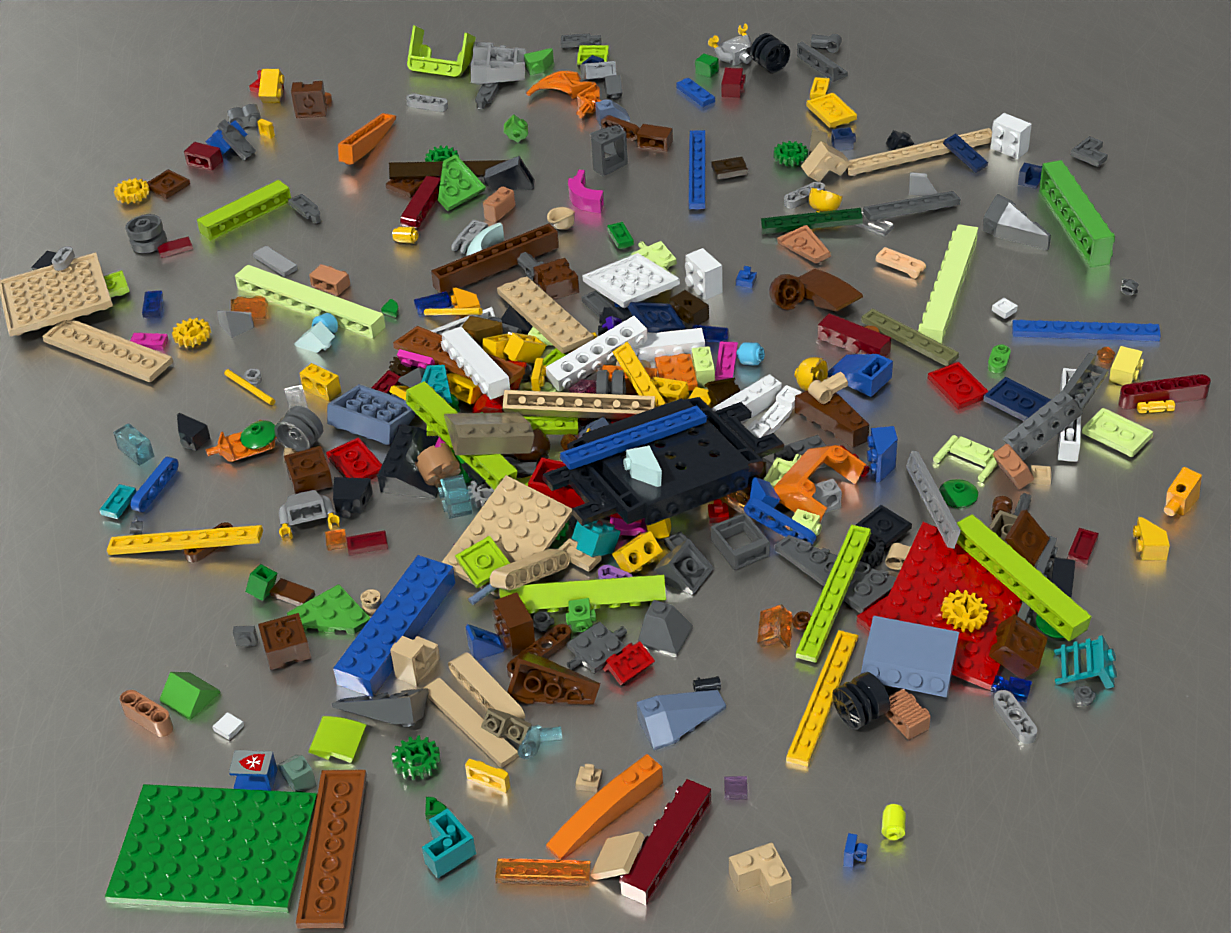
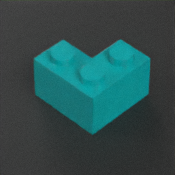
M600 520L584 526L577 521L572 539L578 542L577 550L595 557L614 553L621 531L615 529L613 524Z
M448 808L429 819L431 835L434 840L422 846L425 864L439 878L476 855L474 838Z

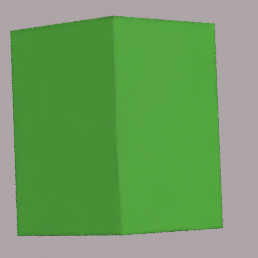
M170 672L160 696V702L191 720L220 694V690L190 672Z

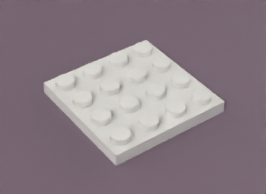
M639 253L583 275V282L623 308L628 307L630 302L644 301L651 296L658 295L663 291L680 285L678 277Z

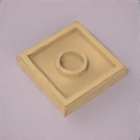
M638 831L607 838L590 875L595 880L629 874L645 836Z

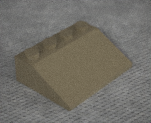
M519 412L444 414L455 455L531 453L534 433L530 422Z

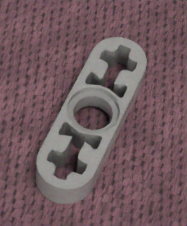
M410 94L406 97L407 105L412 108L444 112L448 109V103L445 98L420 94Z
M813 182L784 196V206L793 209L809 202L811 188L825 191V185L822 182Z
M1006 690L997 691L993 701L996 711L1019 742L1024 744L1033 743L1037 735L1036 725L1011 692ZM1018 714L1021 718L1014 720L1009 715Z

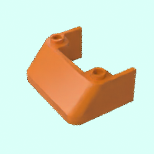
M838 445L808 449L775 485L774 490L780 498L779 502L794 513L797 509L820 515L821 523L827 507L812 497L816 487L809 478L825 463L856 484L866 466L864 462Z

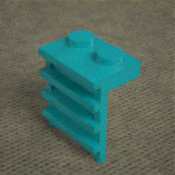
M1103 635L1098 636V639L1093 641L1090 638L1086 639L1085 643L1073 642V645L1068 647L1063 644L1061 648L1054 650L1055 655L1061 654L1062 677L1055 679L1056 685L1099 675L1106 689L1115 687L1114 678L1117 677V672L1113 661H1116V655L1113 648H1109ZM1086 649L1087 672L1081 673V650ZM1074 651V675L1069 676L1068 653Z

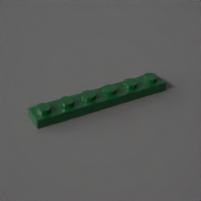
M861 208L761 218L762 234L794 231L805 225L810 229L863 224Z

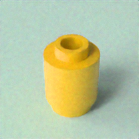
M414 227L394 228L393 240L397 243L414 244L418 240V231Z

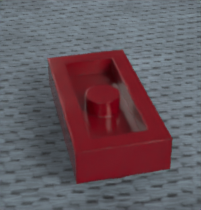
M388 370L371 388L391 395V386H400L402 384L398 381L401 376Z

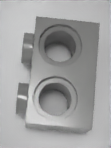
M834 479L814 484L816 491L812 497L827 507L826 512L841 508L842 491Z

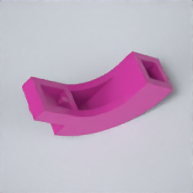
M578 170L574 178L568 179L571 203L583 211L601 213L604 206L603 190L586 188L585 170Z

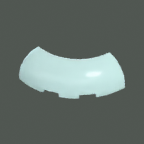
M496 223L479 232L471 241L466 256L503 242V225Z

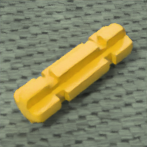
M1166 400L1165 402L1151 401L1148 404L1146 402L1137 403V411L1140 414L1147 413V411L1148 413L1164 412V410L1166 412L1175 410L1173 400Z

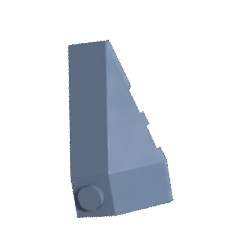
M718 690L657 695L637 702V717L653 750L675 744L686 732L691 733L695 730V726L702 721H708L726 708V704Z

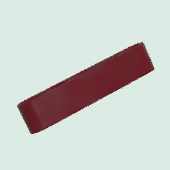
M425 177L401 215V227L419 229L438 199L440 177Z
M1198 374L1126 384L1121 387L1118 404L1123 409H1136L1139 402H1146L1148 404L1151 401L1165 402L1166 400H1173L1174 403L1205 399L1208 396L1211 379L1206 375Z

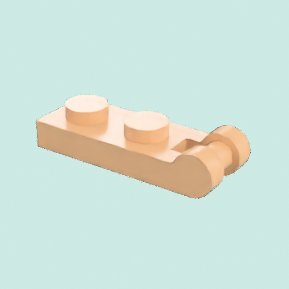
M886 247L876 255V262L905 272L914 279L920 275V272L926 269L924 262Z

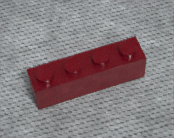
M829 313L818 324V339L855 354H879L886 357L891 351V337Z

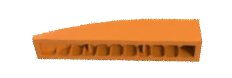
M382 113L338 143L339 161L352 165L368 154L388 132L396 120V115Z
M648 754L643 756L587 801L546 844V848L560 861L565 859L662 785V766Z

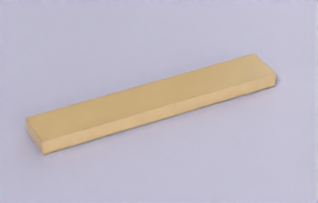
M440 677L424 687L428 688L427 697L501 769L519 757L518 751L502 736L498 738L481 728L484 719Z

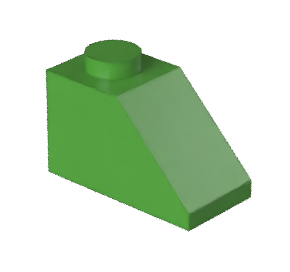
M552 48L524 54L525 68L530 76L544 73L554 63Z

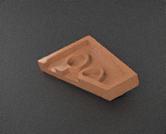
M807 225L777 238L778 244L815 264L831 257L830 251Z

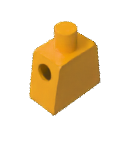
M1186 467L1182 468L1167 491L1166 506L1164 507V512L1167 515L1174 516L1177 513L1183 516L1199 499L1202 475Z

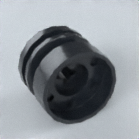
M764 33L753 42L750 56L752 60L769 72L776 73L782 70L788 63L790 49L789 46L770 33Z
M870 672L858 675L851 682L844 683L832 692V699L837 713L844 723L853 730L862 728L863 725L869 724L872 719H877L890 710V700L885 687Z

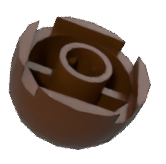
M783 274L772 281L769 295L776 306L790 310L796 308L795 305L798 302H802L805 295V286L801 283L799 277Z
M539 428L533 430L534 440L531 453L514 454L518 461L539 463L541 458H549L548 454L551 444L549 438Z

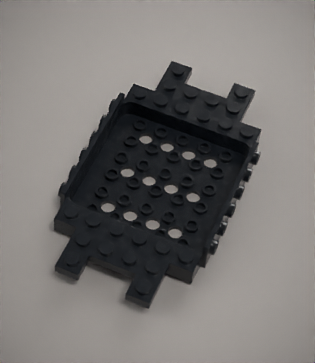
M700 397L685 400L681 398L583 433L582 437L567 444V450L698 406L707 416L706 423L634 447L650 446L662 470L661 486L656 487L632 478L629 471L625 470L624 460L621 459L622 456L626 457V451L571 470L567 466L560 467L544 473L543 481L552 491L570 485L581 497L585 504L572 508V515L582 526L618 513L627 524L645 518V524L649 526L747 488L750 477L763 473V460L761 458L784 450V443L774 433L757 439L741 423V421L750 419L752 416V412L742 402L713 411ZM691 431L698 434L693 436L689 435L688 432ZM702 442V443H704V444H709V445H708V446H700L699 443ZM655 444L665 445V447L658 448ZM713 453V454H715V455H720V456H718V457H711L709 454ZM670 455L676 457L673 459H668L665 456ZM676 466L686 467V469L678 470Z

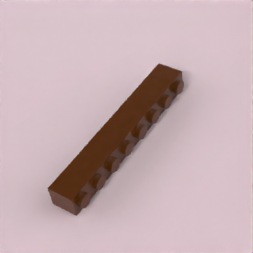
M548 223L431 270L433 287L440 295L447 294L453 291V288H462L517 265V259L521 253L526 252L533 258H536L544 253L551 252L559 248L558 231Z

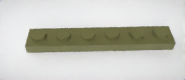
M873 308L861 318V322L865 325L877 327L879 332L945 366L951 365L959 358V352Z

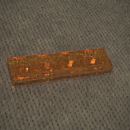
M498 858L495 881L498 884L589 886L591 861Z

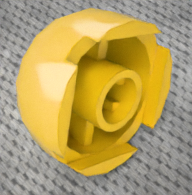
M811 188L809 204L816 212L834 211L839 208L843 196Z
M807 358L796 368L794 375L799 387L803 391H807L813 381L820 380L822 382L824 379H827L828 365L823 358Z

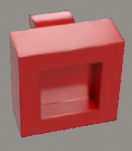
M716 499L714 504H708L709 523H720L729 519L727 503H722V499Z

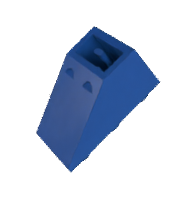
M879 354L846 355L828 371V377L842 372L848 381L849 387L872 397L892 378L893 361Z

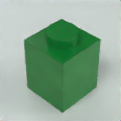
M703 53L695 60L696 73L711 78L719 72V58Z
M260 564L250 573L245 592L263 601L274 587L278 573Z

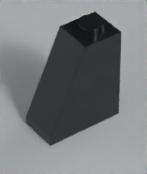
M520 156L486 169L484 177L485 184L490 186L492 191H497L500 187H506L511 190L534 189L535 179Z

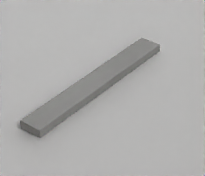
M912 451L906 468L948 548H955L961 530L919 452Z

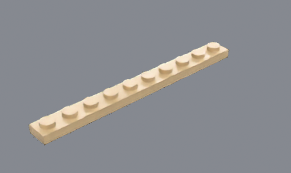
M990 128L958 136L973 148L991 143L992 131ZM944 138L849 160L851 164L845 172L848 176L893 165H900L901 163L930 158L931 156L943 155L951 151L943 144L944 140L947 139Z

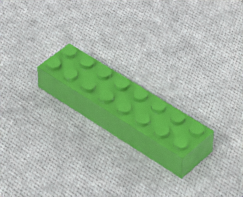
M1062 160L1043 163L1039 191L1090 268L1110 264L1111 257L1113 256L1112 247L1115 242L1114 233L1110 231L1107 223L1103 221L1100 213L1096 211L1093 203L1089 201L1087 194L1083 192L1081 186L1078 185Z

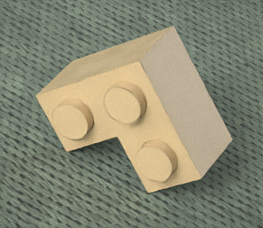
M820 141L801 167L808 177L820 182L829 170L841 176L851 163L842 152Z
M402 636L398 642L393 644L390 650L396 678L416 687L440 659L438 644L416 636L414 640Z
M773 843L729 857V875L738 892L760 885L769 903L791 896L792 879Z

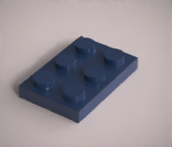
M630 302L628 305L632 316H635L647 328V333L687 329L670 304Z
M1005 377L984 395L983 401L1025 421L1051 401V399Z

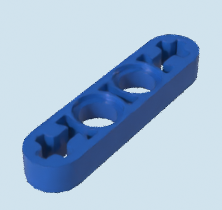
M167 456L162 460L131 500L132 510L144 512L177 472L179 462L176 458Z
M751 498L744 506V511L748 516L784 537L791 535L810 542L811 546L816 541V535L812 530L759 499ZM768 516L773 517V518L775 519V521H773V520H771L770 518H768ZM785 526L790 527L793 531L788 530Z

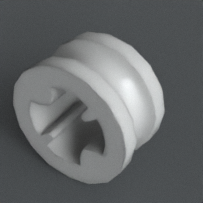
M249 369L244 374L246 381L252 385H258L262 381L261 373L258 369Z

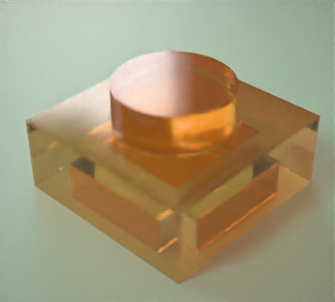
M345 529L325 532L328 551L347 548Z

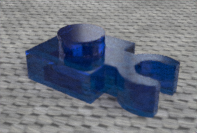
M995 676L991 692L996 693L1000 690H1006L1011 692L1017 701L1027 703L1032 681L1011 676L1009 681L1001 676Z

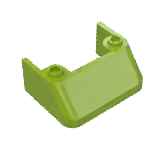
M413 25L407 60L408 68L415 72L460 77L472 61L473 45L476 37L469 33L464 34L462 51L458 54L457 61L431 58V48L428 45L422 44L424 30Z

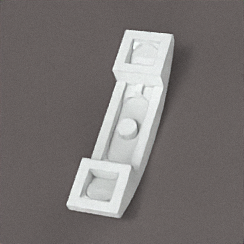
M786 385L776 396L774 405L759 421L754 420L747 429L757 439L774 433L795 408V396L802 392Z

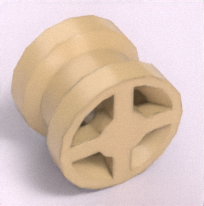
M375 589L366 590L360 596L362 609L367 615H373L382 603L381 595Z

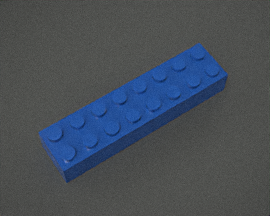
M417 555L334 666L337 685L369 695L370 697L376 695L394 669L390 651L393 644L398 642L402 636L414 640L456 583L453 566Z

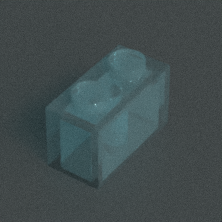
M128 423L113 432L118 449L140 466L155 457L150 440Z
M463 474L440 479L441 487L438 488L440 499L444 498L442 500V507L444 512H448L449 519L472 514L471 500Z

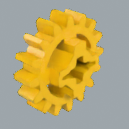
M129 178L128 181L123 180L121 184H117L118 187H114L117 201H121V203L127 202V204L131 202L136 203V201L141 202L142 198H147L146 195H149L150 191L147 181H143V179L137 180V178L133 180Z
M189 318L188 321L182 320L181 324L177 323V327H173L172 332L175 343H178L180 347L185 345V348L188 346L195 347V344L201 345L202 341L207 342L206 338L211 337V329L208 322H205L204 319L199 321L198 318Z
M956 590L955 595L950 592L948 597L944 598L941 607L943 612L942 618H948L947 624H954L953 629L955 630L960 627L962 632H965V629H969L970 632H973L974 628L979 630L985 624L989 611L986 610L987 604H981L982 598L976 599L975 593L968 595L967 590L963 594Z

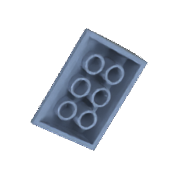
M360 384L327 404V424L337 429L347 430L352 434L364 436L367 439L379 441L384 445H390L400 425H409L416 415L406 404V400Z
M873 616L861 674L864 672L872 673L880 680L882 685L948 697L959 632Z

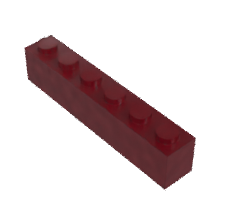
M686 779L684 784L677 788L673 801L667 803L661 819L656 820L650 836L645 837L642 848L637 854L629 874L620 876L619 883L621 884L622 895L644 905L648 904L710 806L711 788Z

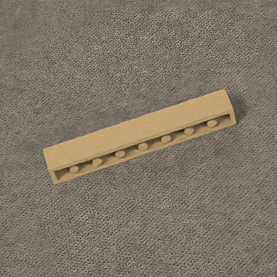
M504 390L503 410L505 413L519 412L521 415L579 418H601L604 416L605 419H625L656 408L655 396Z

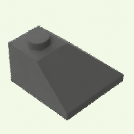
M688 538L664 556L654 571L658 575L664 574L666 585L692 595L714 567Z
M653 600L645 614L638 642L641 641L645 648L677 657L693 625L673 605Z

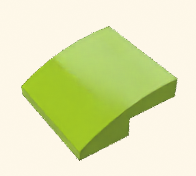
M579 45L577 66L582 65L592 55L603 58L604 62H608L609 45Z
M323 716L308 753L329 760L330 756L352 763L366 724L340 717Z

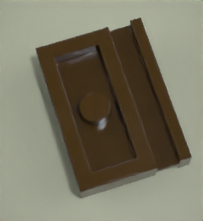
M743 157L711 162V167L715 176H717V180L748 175V168Z
M735 377L711 381L704 385L709 390L707 393L713 407L740 392L739 386L734 382L736 380Z

